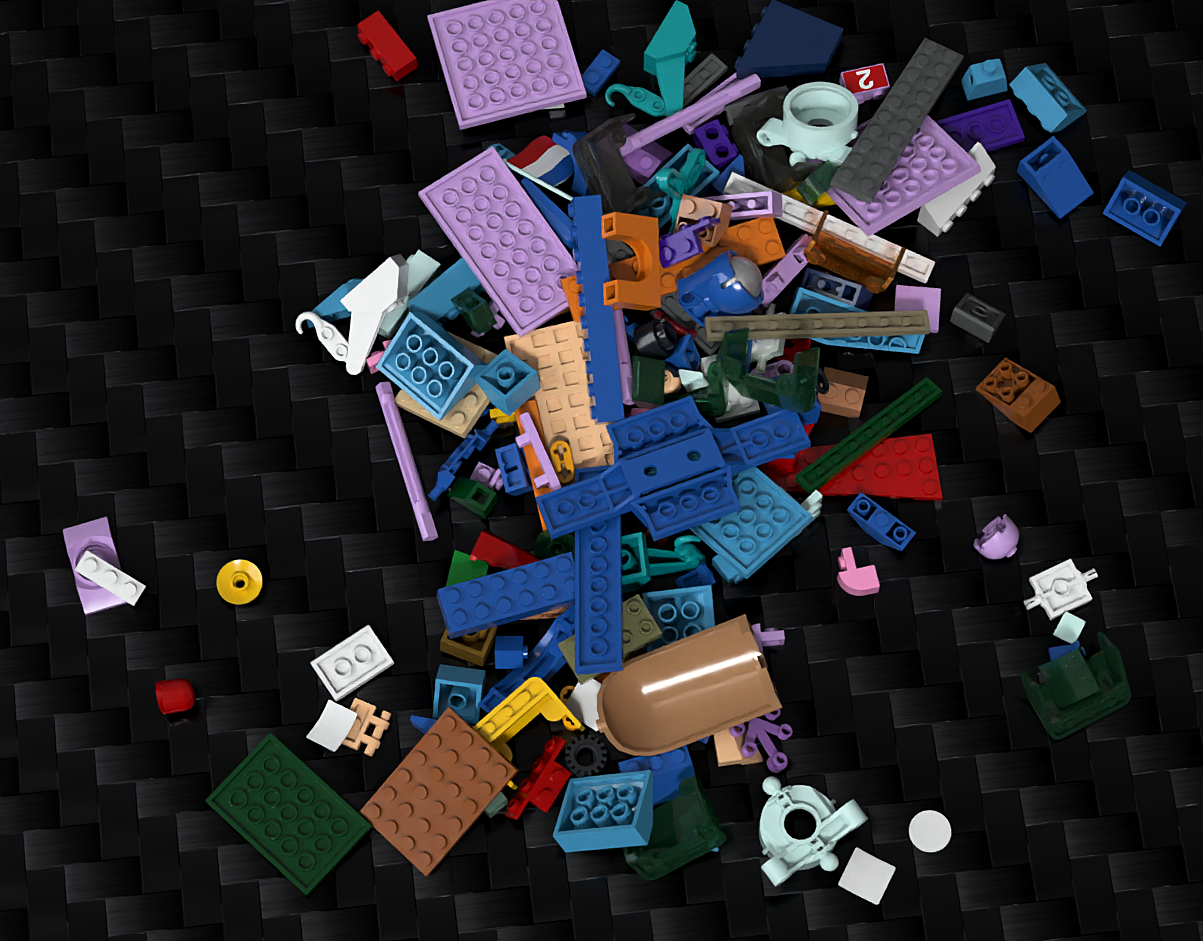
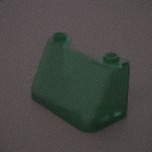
M695 775L685 778L679 784L680 796L653 810V827L648 845L622 847L627 864L646 880L658 879L722 845L726 841L724 829L700 780Z

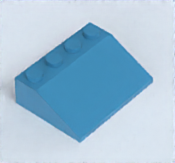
M409 312L376 365V368L435 418L442 420L476 384L474 376L487 364L424 312Z
M711 585L642 593L644 604L662 632V637L650 647H647L648 652L715 626Z
M652 770L571 778L553 833V837L565 852L648 845L653 827Z

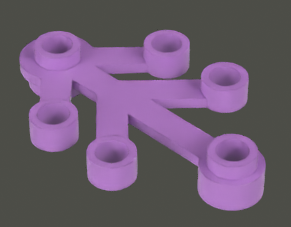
M780 709L774 711L775 715L771 714V712L764 715L769 720H775L780 715ZM759 718L749 720L745 744L741 747L742 754L746 757H752L757 752L755 744L757 735L770 756L767 759V767L774 773L781 772L787 766V757L785 754L777 751L766 732L777 735L781 740H787L793 733L792 728L788 724L778 726ZM743 723L729 728V732L733 737H740L745 731ZM747 747H750L752 752L748 751Z

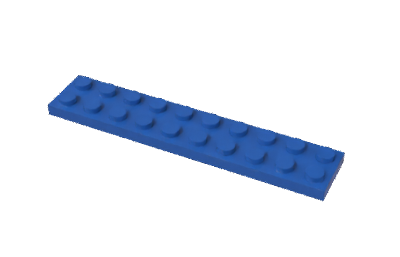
M612 465L575 469V483L600 475ZM622 514L575 531L576 675L623 671Z

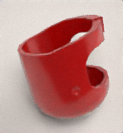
M178 678L156 682L157 701L159 709L164 715L187 711L194 705L195 692L189 680Z

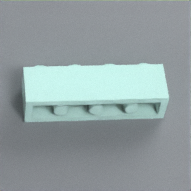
M420 250L415 255H410L407 259L409 270L407 296L402 299L404 304L396 311L386 313L378 332L388 340H391L408 316L407 303L431 284L441 273L440 263Z

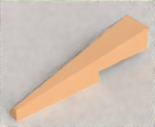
M746 726L744 733L740 737H733L729 732V728L713 734L718 767L739 763L744 765L763 762L758 748L752 757H746L741 752V747L745 744ZM747 747V750L752 752L751 748Z

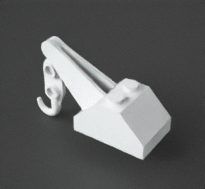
M401 254L389 257L340 300L348 311H352L349 342L333 324L324 321L313 312H303L298 316L295 324L298 333H303L301 328L303 320H311L319 340L338 361H345L346 369L350 374L356 375L362 372L386 313L396 311L404 304L402 299L407 296L409 264Z

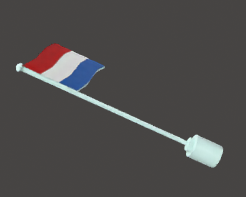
M545 135L533 140L516 156L508 160L502 159L508 168L570 201L573 199L572 196L555 188V186L566 181L575 172L572 156L565 148L554 143L551 138Z

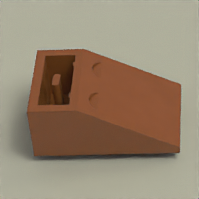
M1006 357L976 387L979 393L1011 421L1030 433L1060 403L1054 385Z

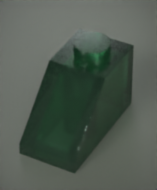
M470 288L450 299L468 326L478 335L488 332L492 326L497 324L488 303Z

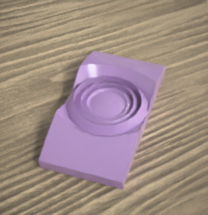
M104 517L63 529L67 552L85 615L128 603L75 571L86 550L122 571L108 518Z

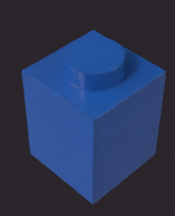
M496 636L495 669H523V659H528V645H523V636Z

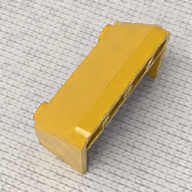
M531 677L473 727L510 762L512 761L513 753L506 742L539 713H542L547 720L553 722L559 721L567 715L581 731L585 729L551 688L538 677ZM511 779L508 785L516 790L518 786Z

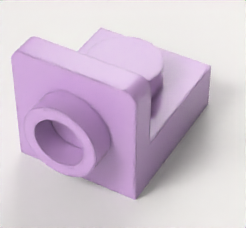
M478 462L469 478L480 482L494 492L495 490H500L503 485L500 468L495 470L481 462Z

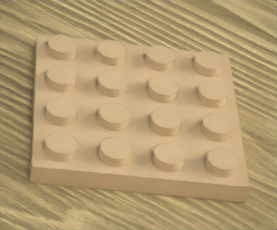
M449 333L485 364H489L498 356ZM476 383L442 420H438L404 390L401 389L395 397L397 406L464 439L490 402Z

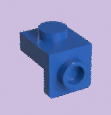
M703 563L695 570L677 578L674 582L681 589L712 586L716 581L712 571Z

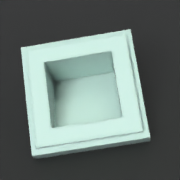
M684 369L678 370L681 382L687 392L709 385L701 372Z
M1065 611L1053 635L1073 644L1081 633L1086 621Z

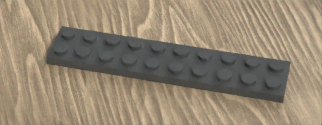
M925 38L832 178L830 185L871 204L957 71L964 56Z

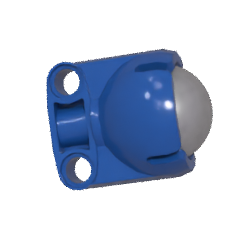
M733 250L722 252L712 262L689 277L680 279L676 284L679 304L704 328L705 317L741 316L756 309L764 300L762 275L759 268L754 262L742 257Z

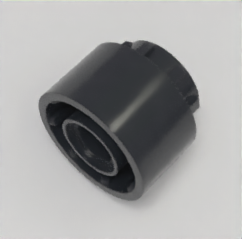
M654 319L634 329V341L637 350L648 363H653L671 355L672 349L678 344L677 333L672 324L666 320Z

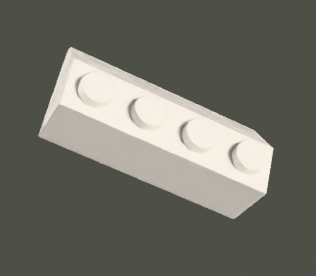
M979 142L974 145L968 154L980 165L981 172L920 208L917 221L937 237L942 231L946 233L953 225L952 220L956 216L961 217L966 211V205L969 201L974 202L981 194L980 189L984 185L989 186L995 178L993 174L996 166Z

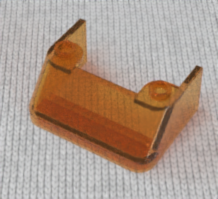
M825 210L807 239L803 252L806 260L811 264H818L863 285L870 292L879 293L885 291L894 279L907 248L902 246L891 263L822 231L821 229L829 211Z

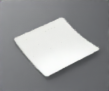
M592 679L583 685H580L578 682L565 705L578 720L598 731L599 729L596 724V720L599 719L597 694L602 684Z
M328 700L322 715L306 737L332 751H336L353 726L357 713Z
M856 847L838 885L878 905L896 868Z

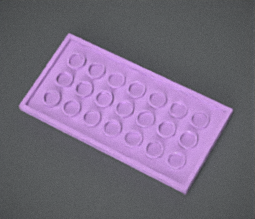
M493 146L418 193L423 203L519 338H522L569 308L560 281L561 279L574 276L575 271H578V265L574 262L569 252Z

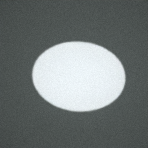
M932 810L918 813L910 823V839L920 850L936 852L948 844L951 837V826L946 817L941 813Z

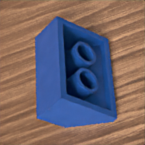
M1129 170L1123 176L1102 214L1156 245L1161 246L1187 202Z
M687 745L669 752L653 756H639L618 763L620 773L652 770L653 806L699 792Z

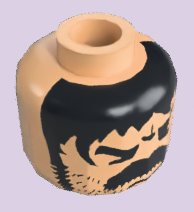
M660 366L652 374V386L661 395L673 396L682 387L679 371L672 366Z

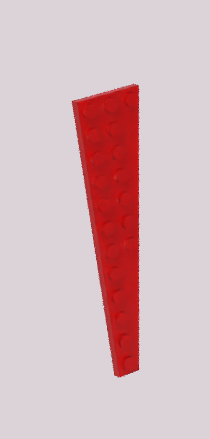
M932 434L884 439L817 491L826 496L841 495L854 497L862 492L870 498L891 497L892 499L913 498V500L941 501L943 497ZM835 445L809 447L800 450L794 459L778 458L756 467L776 485L781 486L788 494L809 495L795 481V476Z

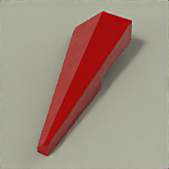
M487 529L481 532L469 558L473 561L478 559L489 563L490 566H498L507 570L543 560Z

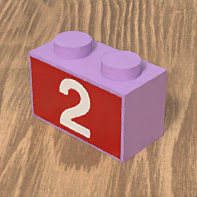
M883 63L841 72L840 86L848 89L855 96L858 105L866 100H881L889 93L890 85Z

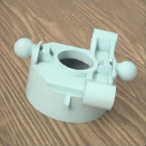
M811 82L793 89L786 96L783 105V121L777 118H770L757 132V139L762 145L768 147L780 144L790 147V150L794 152L789 158V163L793 168L800 169L805 166L806 159L814 160L817 158L827 162L837 172L852 149L845 145L858 136V102L848 89L834 83ZM813 125H826L827 127H816Z
M773 776L767 777L762 784L763 790L772 796L766 802L761 814L759 839L764 849L762 853L764 856L767 854L771 858L761 866L771 882L776 887L797 870L810 869L819 864L826 871L835 870L838 867L839 861L837 856L831 852L836 842L850 831L862 825L868 817L854 799L836 811L833 806L836 804L834 799L829 801L826 796L810 786L790 785L781 789V783L778 778ZM795 809L809 811L816 821L814 834L805 840L792 838L784 828L785 817Z

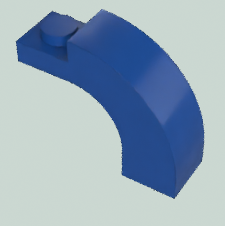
M571 130L553 133L552 141L565 148L572 156L575 173L571 190L581 196L601 195L602 197L605 180L604 161L593 137L587 132H574Z

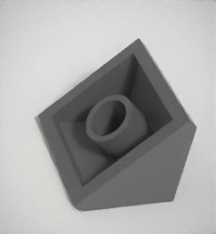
M966 293L954 308L950 322L989 343L1006 314Z

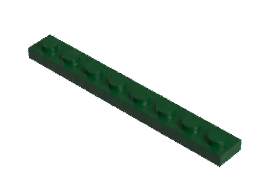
M928 377L924 378L795 476V481L811 495L815 490L820 489L941 397L942 390Z

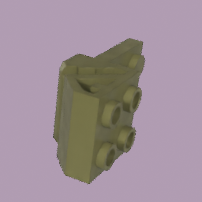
M639 594L623 602V663L639 655V649L650 647L662 637L661 630ZM575 634L558 643V648L580 685L602 674L576 675Z

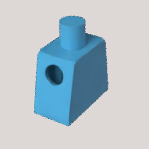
M1000 59L986 60L985 62L969 66L961 80L967 101L1007 91L1006 76Z

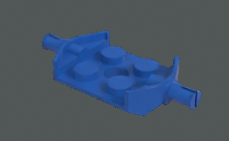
M491 420L485 429H474L475 433L468 434L461 445L441 466L438 471V477L436 476V486L428 494L432 500L436 501L440 494L451 486V482L455 478L454 474L463 463L460 460L462 458L467 460L475 448L479 451L482 450L491 438L492 433L499 427L495 421Z

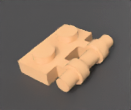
M355 698L349 710L357 713V717L341 744L358 751L361 742L365 743L367 747L364 754L372 757L375 749H378L381 744L379 740L384 730L388 729L391 713L383 711L380 718L374 716L377 709L376 706ZM370 723L376 726L371 737L365 735Z

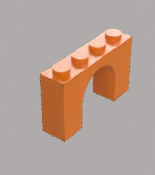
M613 212L601 216L602 239L625 242L633 249L638 261V272L633 281L616 279L603 283L604 306L644 311L661 307L658 218Z

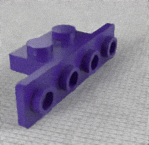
M705 216L698 219V224H688L679 228L680 232L676 234L672 232L661 236L662 240L659 241V259L662 268H670L703 253L698 233L721 223L720 218Z

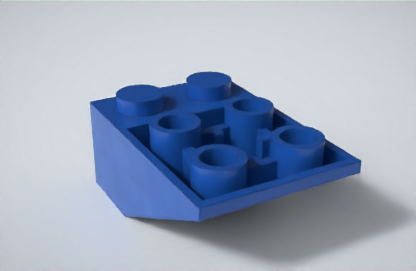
M1054 136L1019 163L1017 173L1059 219L1063 218L1094 193L1069 152Z

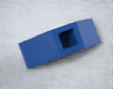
M862 492L859 493L847 509L848 513L863 531L881 544L903 551L916 534L915 531Z

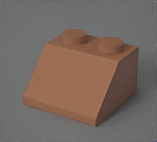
M825 367L824 373L829 382V392L827 394L818 393L817 397L822 406L821 411L859 419L868 376Z

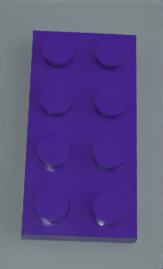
M1010 99L935 121L967 153L977 142L983 146L986 152L1022 142L1025 139Z

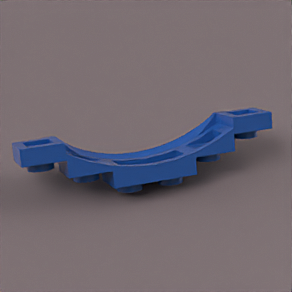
M573 603L563 614L555 619L540 642L528 654V659L523 660V669H514L489 690L485 698L478 704L483 711L489 714L531 677L541 678L547 683L567 662L558 648V643L575 634V605Z

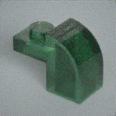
M827 160L812 175L810 174L796 191L811 207H814L827 195V191L833 187L830 184L838 171L837 168Z

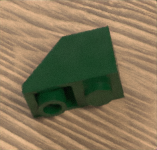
M459 476L447 494L448 497L484 519L487 518L498 501L496 492L478 481Z

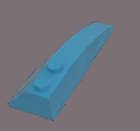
M798 287L788 314L868 311ZM925 335L809 339L826 345L918 354Z

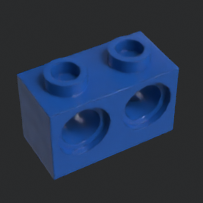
M517 443L496 449L495 452L506 493L517 496L533 491L524 448H519Z

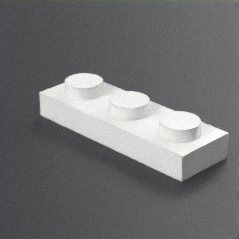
M86 550L75 568V571L135 606L147 587Z

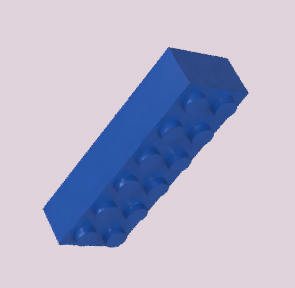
M565 553L438 589L437 599L449 639L566 607L572 603L575 604V562L572 553Z

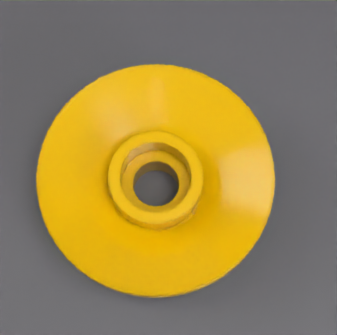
M234 560L222 567L216 582L218 592L224 600L232 604L242 605L251 602L259 595L263 579L260 570L250 561ZM239 581H244L245 585L243 587H237Z

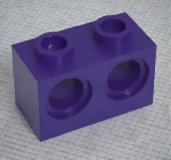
M716 119L694 129L693 139L699 149L705 150L706 160L720 172L737 158L739 152L736 145L730 143L726 127L720 125ZM713 134L717 138L709 139L707 136ZM723 152L726 153L727 156L719 157L717 154Z

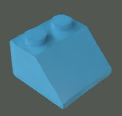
M504 349L474 376V380L491 403L508 416L541 388L538 372L507 349Z
M440 664L435 682L433 718L439 719L448 707H452L468 723L477 724L481 713V708L478 704L483 700L486 671Z

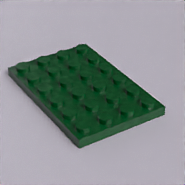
M271 733L261 741L205 800L212 809L306 896L321 883L372 828L370 823Z

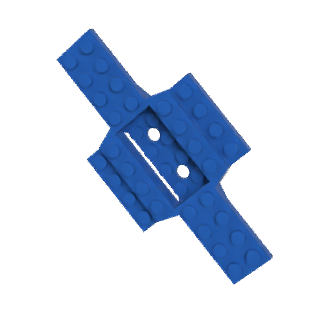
M688 396L606 425L607 433L614 447V464L600 475L535 498L551 539L632 511L648 527L653 541L740 511L741 505L732 484L733 474L811 447V442L794 406L730 429L713 428L699 413L692 396ZM695 451L700 453L701 457L697 461H691L687 458L688 454ZM648 467L657 469V473L654 476H646L644 471ZM717 467L721 468L720 470H717L715 472L703 475L701 477L689 480L687 482L675 485L673 487L640 498L641 494H647L650 491L661 488L663 486H670L672 483H675L683 479H690L694 475L706 471H712Z

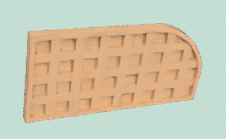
M574 321L536 329L522 338H519L517 334L504 337L506 349L538 372L541 388L526 402L536 401L551 464L550 448L552 444L556 441H564L571 449L574 469L613 465L614 447L606 430V425L609 424L595 425L594 420L590 418L589 407L593 406L592 397H588L587 393L590 375L585 373V361H588L587 352L583 351L582 339L586 337L585 329L581 330L580 322L574 324ZM559 446L558 451H555L554 454H558L560 461L564 460L563 453L567 452V449ZM565 464L561 465L562 473H559V476H562L563 479H568L567 476L571 474V471L566 470ZM575 478L570 484L563 485L560 483L561 487L564 488L566 486L575 484Z

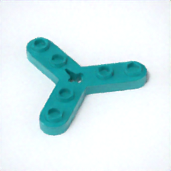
M694 148L689 152L687 161L679 172L674 168L663 167L657 173L656 182L659 184L660 189L673 199V204L670 208L672 226L669 233L674 232L682 194L690 195L703 170L706 160L704 149Z

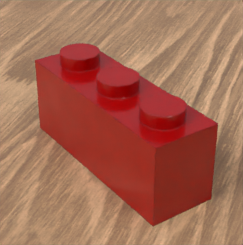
M379 11L357 24L359 40L363 45L367 44L370 47L371 55L376 61H381L383 64L382 68L389 77L393 76L398 81L418 67L414 54Z

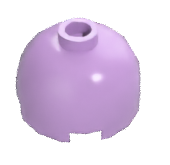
M1004 514L1003 519L998 516L982 530L985 533L981 540L975 539L973 545L983 556L989 559L1010 557L1017 550L1016 545L1019 540L1018 528L1006 514Z

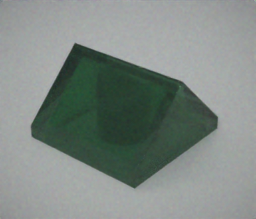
M634 356L632 401L639 408L654 409L664 405L665 361Z

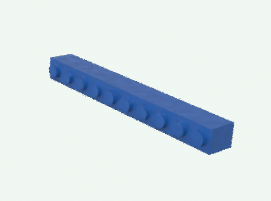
M601 195L573 197L571 204H568L569 217H573L574 226L570 227L571 239L575 240L576 248L573 249V260L578 262L575 280L577 285L580 284L581 290L577 297L578 306L583 309V316H580L581 330L585 329L586 337L582 339L583 351L587 352L588 361H585V373L590 375V383L587 384L588 397H592L593 406L589 407L590 418L594 420L595 425L611 424L625 418L613 307L604 306L603 283L609 282L610 277L606 240L602 239L601 216H603Z

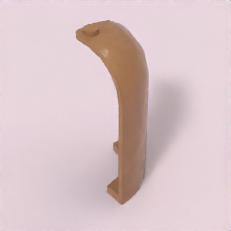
M746 614L632 658L623 663V671L611 672L603 681L597 694L599 719L596 720V724L600 733L604 732L608 740L622 752L634 756H653L672 751L782 708L776 686L767 670V662L763 652L759 650L756 636Z

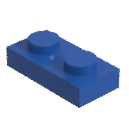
M602 49L581 76L585 90L596 96L619 67L620 60Z

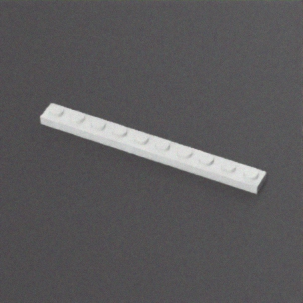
M732 172L723 194L732 195L774 190ZM782 194L783 216L776 218L926 284L935 261L874 234L868 237L860 228Z

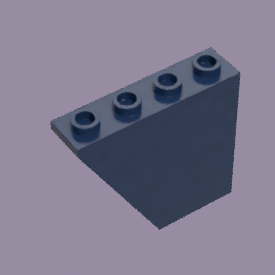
M772 0L769 6L765 5L760 16L762 18L761 22H756L752 31V39H748L745 43L743 57L739 56L734 68L737 69V79H745L753 74H757L759 78L825 74L841 42L844 29L776 0Z

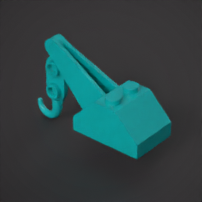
M678 0L674 2L644 52V70L656 75L661 97L641 87H630L618 83L609 86L606 90L605 100L610 106H615V103L611 100V94L617 91L624 94L633 106L654 117H669L683 110L684 70L687 63H691L697 53L695 51L697 46L696 31L686 4Z
M642 532L622 536L623 593L638 590L651 580V576L693 571L703 563L706 565L705 555L690 542H700L701 538L694 535L680 536L674 541V551L647 548L646 536Z

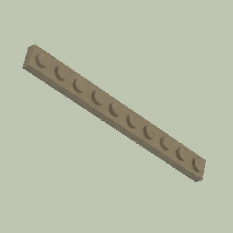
M927 310L705 317L704 319L706 341L925 335L930 332Z

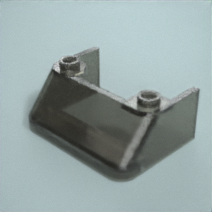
M768 90L733 123L732 136L739 153L743 156L744 166L750 180L783 193L806 184L824 168L823 163L797 162L791 167L782 144L768 147L758 141L757 132L770 118H777L783 121L782 108L786 96L790 93Z
M635 113L610 118L576 141L572 148L573 156L591 196L601 195L603 215L613 212L635 214L651 207L668 196L664 191L653 194L652 190L647 186L636 188L619 151L626 143V133L623 125L635 118Z

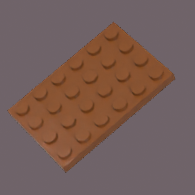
M448 707L359 813L425 876H429L516 775L519 769L452 707Z

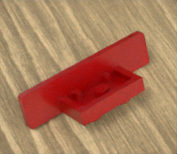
M553 737L547 741L541 757L533 763L531 773L521 782L520 790L516 797L508 803L505 816L517 820L528 802L541 811L548 812L571 775V772L554 761L566 742L563 738Z

